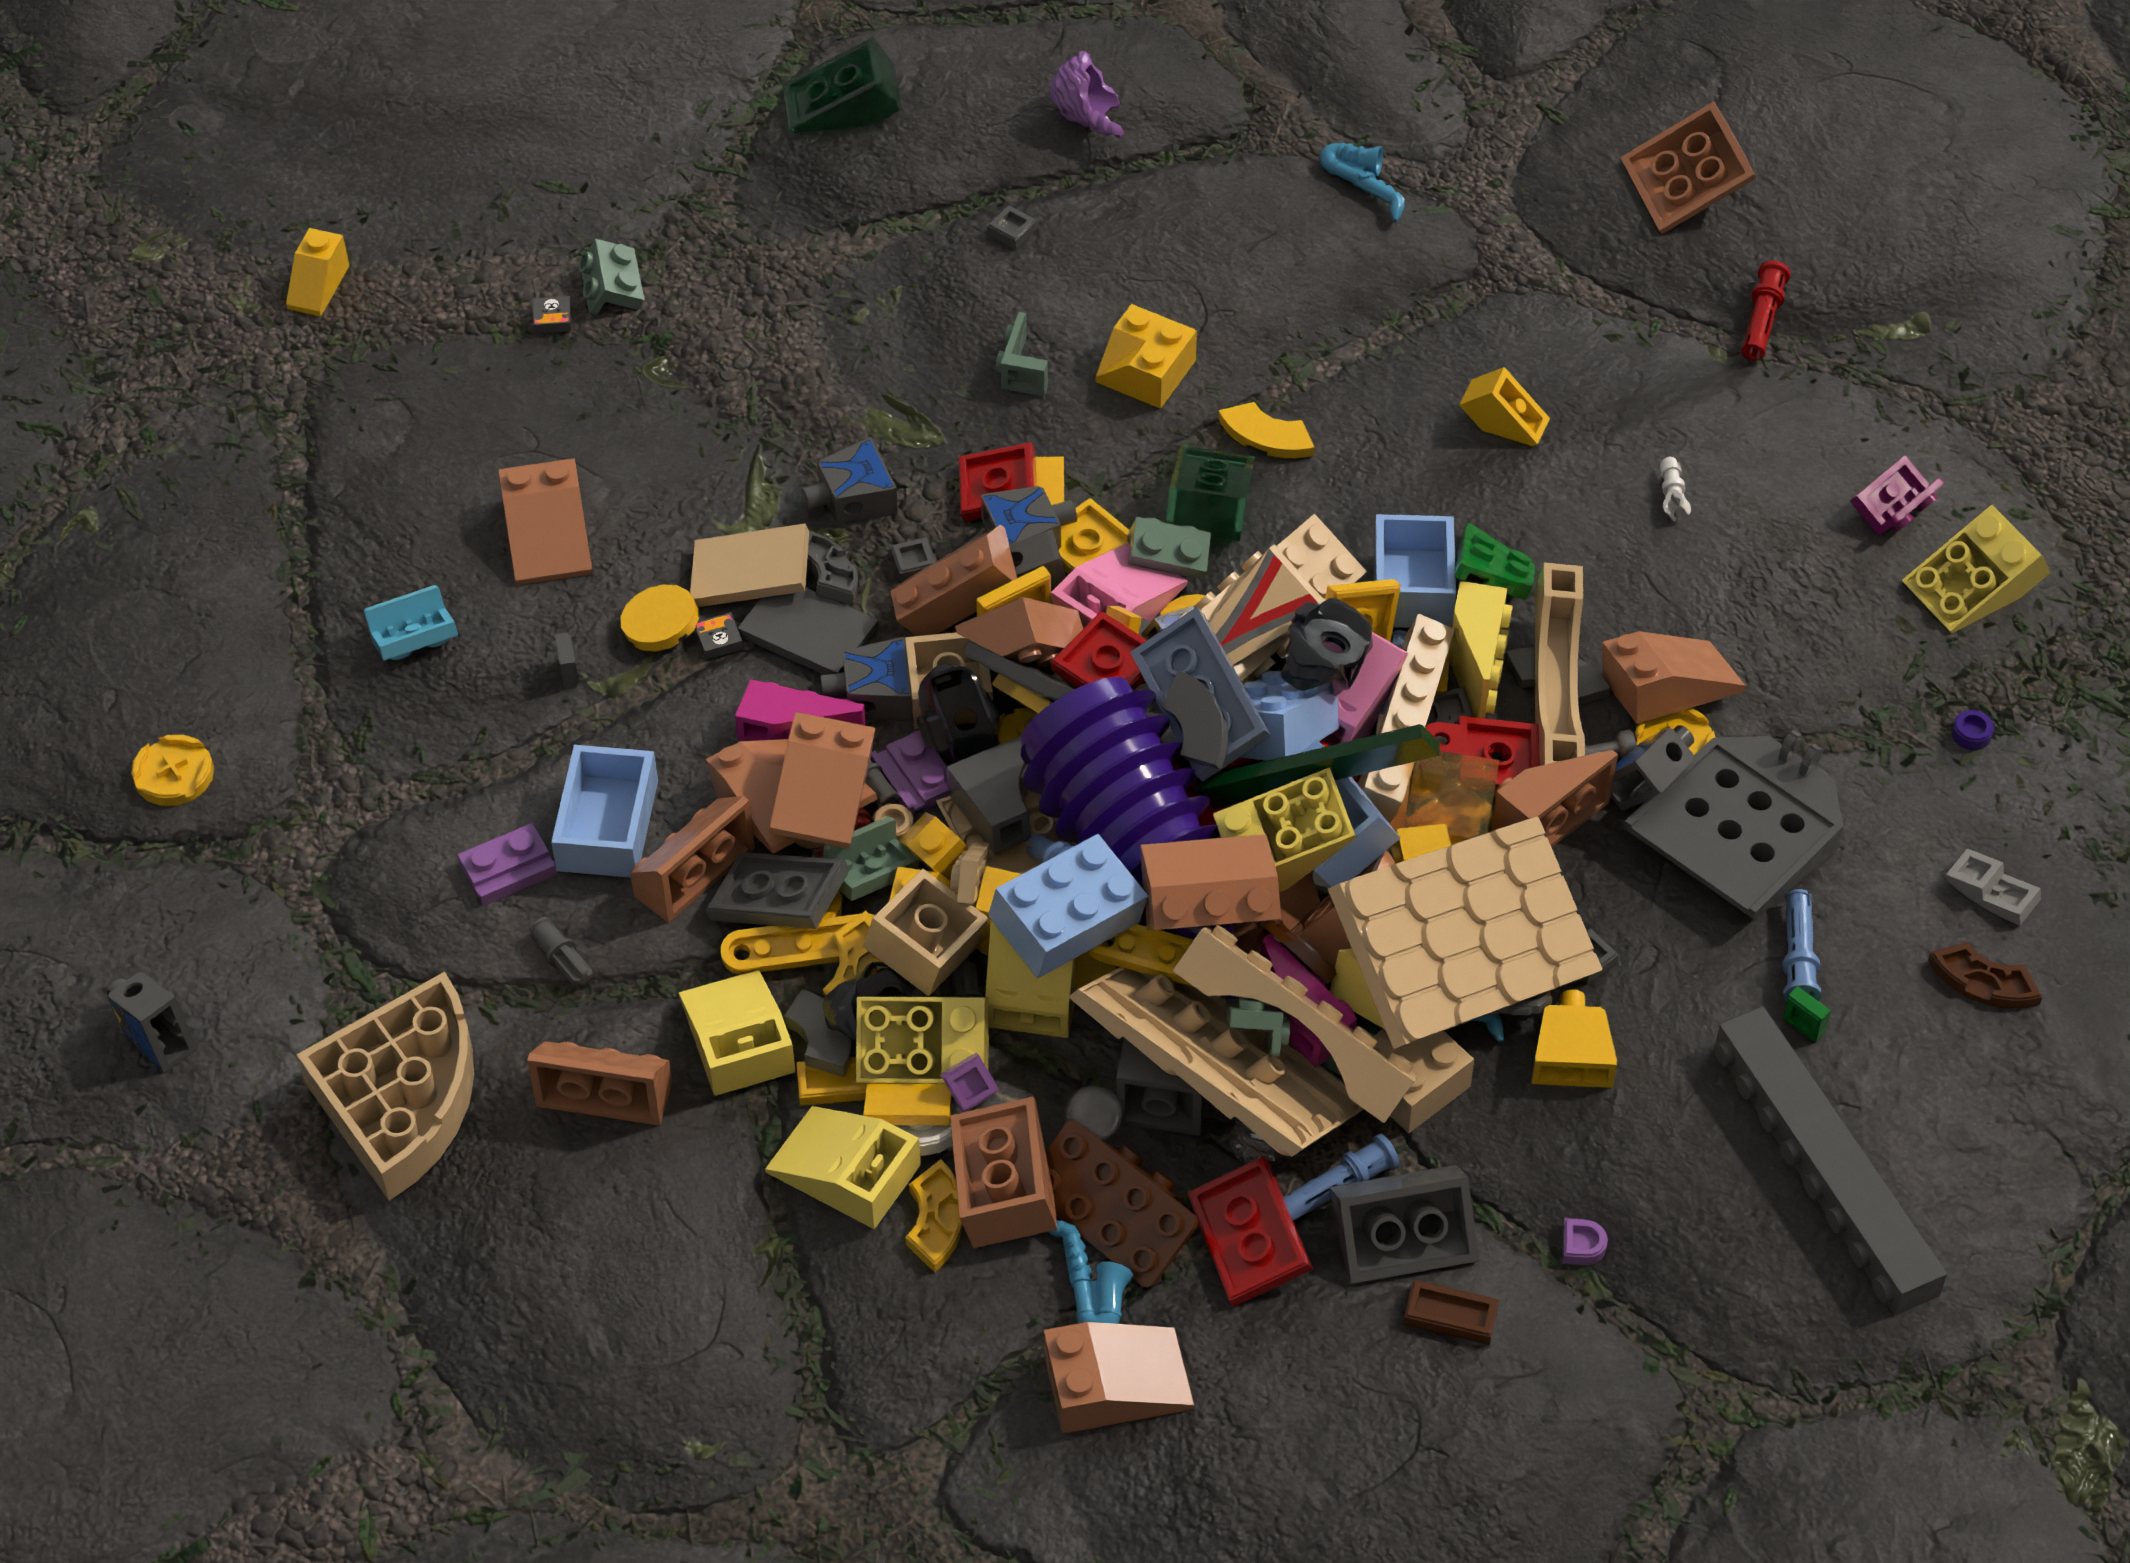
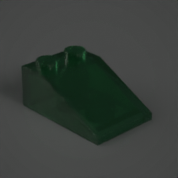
M874 37L783 83L789 128L793 134L873 125L902 110L894 63Z
M1180 445L1169 488L1165 523L1178 526H1193L1198 530L1210 532V538L1220 543L1240 541L1255 456Z

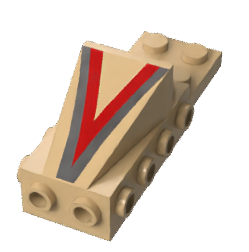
M1313 514L1277 546L1272 545L1263 555L1259 551L1252 555L1241 566L1245 571L1241 576L1235 571L1232 572L1217 586L1221 591L1220 594L1215 596L1210 591L1193 608L1198 607L1204 613L1242 684L1250 682L1247 678L1252 673L1258 679L1262 673L1275 664L1271 658L1275 653L1281 658L1286 654V648L1290 641L1288 629L1292 624L1293 617H1295V611L1306 602L1316 603L1317 605L1325 601L1328 585L1355 583L1367 571L1324 523Z

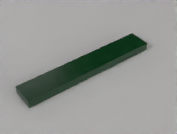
M1422 724L1218 772L1204 781L1196 778L1195 791L1200 796L1208 797L1210 799L1209 804L1216 809L1241 803L1329 767L1334 779L1339 780L1440 756V743Z

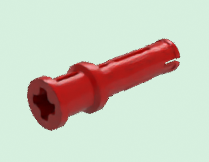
M1765 261L1758 268L1759 282L1751 294L1754 308L1741 349L1742 355L1749 360L1757 361L1759 357L1761 359L1764 358L1775 312L1783 305L1785 300L1783 289L1784 285L1790 280L1791 271L1787 265L1779 261Z

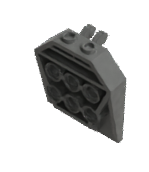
M1792 730L1785 738L1783 744L1770 736L1712 738L1694 755V761L1661 794L1646 800L1625 820L1624 829L1752 919H1755L1837 851L1843 822L1835 780L1828 776L1823 769L1816 767L1823 756L1822 752L1824 750L1818 745L1813 744L1805 751L1803 758H1801L1796 752L1802 743L1803 735Z

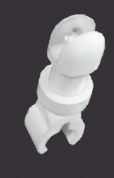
M1666 457L1660 463V473L1665 480L1662 483V491L1666 496L1663 502V509L1675 522L1677 518L1674 516V512L1678 508V503L1687 515L1691 512V506L1684 496L1686 488L1684 480L1680 478L1682 474L1680 463L1674 457Z

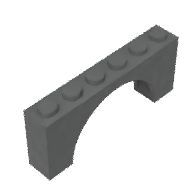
M1147 683L1139 685L1134 691L1150 689ZM1156 701L1147 713L1148 717L1163 715ZM1170 726L1160 739L1161 743L1177 742ZM1021 736L946 767L950 797L982 839L990 843V849L995 855L1024 843L1031 838L1029 812L1023 803L1028 790L1023 782L1028 764L1020 756L1022 747L1020 742ZM1182 756L1176 762L1182 769H1192L1189 761Z

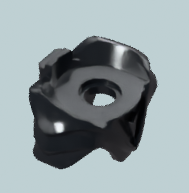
M1329 598L1319 605L1306 602L1295 611V617H1293L1292 624L1289 626L1288 637L1290 641L1286 648L1288 656L1281 672V677L1294 688L1303 691L1329 682L1331 694L1337 696L1344 690H1349L1353 685L1366 655L1372 649V627L1364 615L1337 598ZM1323 643H1335L1342 648L1343 652H1332Z
M941 664L934 667L924 677L918 690L922 715L918 716L916 721L924 744L929 748L934 747L935 751L948 766L999 745L1000 716L992 699L981 687L976 674L971 669L963 666ZM962 708H970L977 714L976 724L967 730L958 728L954 723L955 714Z
M872 962L854 978L842 982L829 992L823 1001L825 1022L830 1030L841 1032L856 1042L857 997H879L881 991L886 987H895L900 997H951V993L947 984L943 981L930 996H927L884 962Z

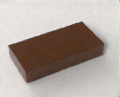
M1413 1280L1403 1325L1490 1345L1500 1299Z

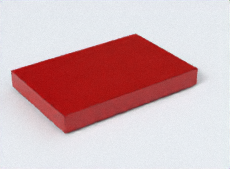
M1265 1155L1187 1192L1229 1302L1234 1307L1313 1270L1272 1167Z

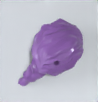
M1079 51L1077 56L1074 55L1070 60H1066L1065 64L1059 67V70L1053 77L1049 87L1051 100L1068 121L1081 124L1083 127H1090L1091 131L1095 130L1106 137L1114 135L1121 138L1124 136L1121 126L1110 121L1106 116L1112 108H1119L1118 95L1115 94L1111 87L1104 83L1102 72L1094 66L1090 54L1086 51Z

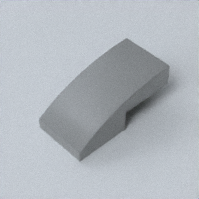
M1970 849L1965 850L1946 874V880L1966 897L1988 911L2021 926L2041 900V888L2004 874L2003 862Z

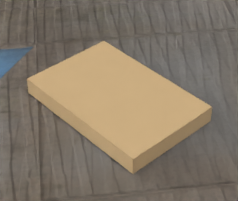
M806 524L695 540L690 594L694 598L697 607L805 592L809 530Z

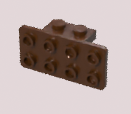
M1068 1121L1045 1152L1053 1188L1056 1216L1064 1222L1075 1225L1080 1236L1112 1262L1129 1268L1133 1273L1132 1278L1140 1285L1147 1288L1155 1286L1197 1228L1199 1223L1197 1216L1181 1204L1184 1198L1173 1190L1177 1184L1161 1171L1155 1169L1151 1173L1141 1165L1145 1158L1136 1150L1126 1144H1123L1121 1148L1106 1144L1080 1122Z

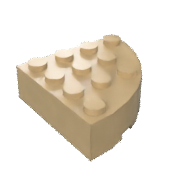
M445 972L296 1054L304 1083L389 1201L416 1183L441 1158L458 1133L469 1107L474 1081L473 1048L459 995Z

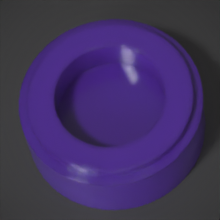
M1967 710L1958 714L1952 727L1954 741L1959 746L1969 750L1985 748L1991 742L1994 732V724L1991 718L1985 713L1976 710Z

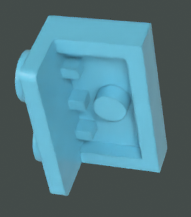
M436 585L364 609L372 642L383 660L402 659L410 655L411 651L426 646L437 647L445 644L449 638L458 636L455 622L446 610L440 589Z

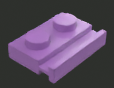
M920 730L886 745V750L876 753V751L871 752V762L881 765L883 769L882 774L885 776V779L900 795L897 801L900 805L908 808L912 816H915V812L922 808L926 811L938 805L936 800L950 796L947 766L933 747L929 748L924 744Z
M533 823L457 854L459 864L475 893L478 894L483 906L558 875L555 862L552 861L549 851Z

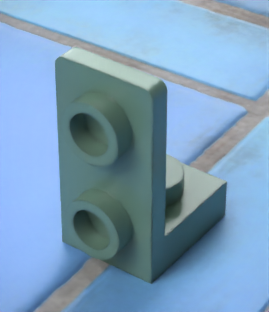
M1018 312L1014 325L1009 324L1006 330L1005 351H999L996 360L995 370L997 373H1001V389L1045 396L1048 387V360L1020 356L1027 337L1026 313Z

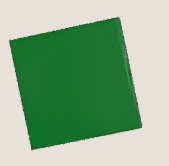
M1797 986L1788 995L1783 1020L1816 1043L1826 1032L1831 1010Z

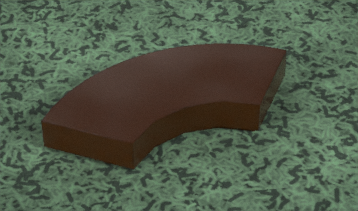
M1281 919L1253 922L1266 936L1270 933L1308 971L1313 972L1325 984H1328L1337 974L1335 972L1336 969L1302 937L1298 938L1290 931Z
M1969 942L1930 952L1928 961L1939 977L1953 989L1970 999L2002 1008H2029L2041 1004L2043 996L2025 964L2008 966L1992 962L1978 954Z

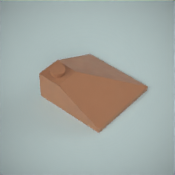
M1714 101L1620 157L1661 234H1664L1757 178L1741 146Z
M788 739L740 741L732 746L725 747L719 753L705 759L717 798L745 796L750 800L753 834L773 854L800 840L769 833ZM866 783L859 809L877 800L876 792Z

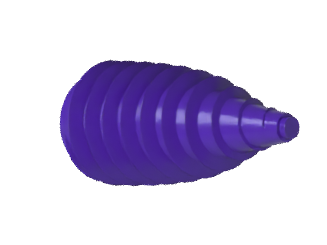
M1109 677L1093 681L1065 694L1044 708L1028 723L1020 737L1022 745L1020 756L1028 764L1023 782L1029 791L1042 794L1039 800V809L1042 814L1047 817L1058 818L1055 832L1060 840L1075 843L1074 846L1099 834L1143 889L1140 845L1215 839L1220 832L1217 827L1218 825L1200 826L1198 818L1207 809L1210 799L1206 796L1188 798L1186 791L1197 778L1194 773L1196 770L1191 768L1175 770L1173 766L1181 757L1183 743L1178 741L1161 743L1160 741L1169 729L1170 718L1163 715L1147 716V713L1156 701V693L1147 689L1133 691L1126 679L1122 677ZM1145 907L1138 923L1142 926H1146ZM1237 923L1218 925L1235 936L1233 926ZM1209 925V927L1214 930L1216 925ZM1206 926L1164 929L1161 931L1195 939L1201 929ZM1222 995V996H1220L1221 998L1235 999V1000H1236V996H1231V995Z

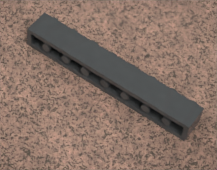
M1764 1006L1720 1024L1716 1043L1714 1044L1717 1060L1723 1067H1728L1735 1077L1739 1093L1744 1099L1751 1101L1758 1112V1118L1764 1130L1772 1132L1780 1144L1784 1160L1790 1166L1794 1165L1802 1177L1804 1188L1809 1197L1814 1200L1817 1199L1825 1211L1826 1220L1831 1230L1836 1234L1839 1233L1848 1245L1852 1261L1858 1268L1864 1269L1872 1281L1873 1291L1879 1301L1887 1303L1896 1316L1939 1297L1947 1277L1946 1271Z

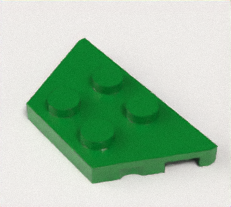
M1467 522L1460 535L1454 577L1465 581L1470 573L1483 579V585L1507 588V594L1527 600L1534 584L1535 565L1531 563V559L1524 553L1506 547Z

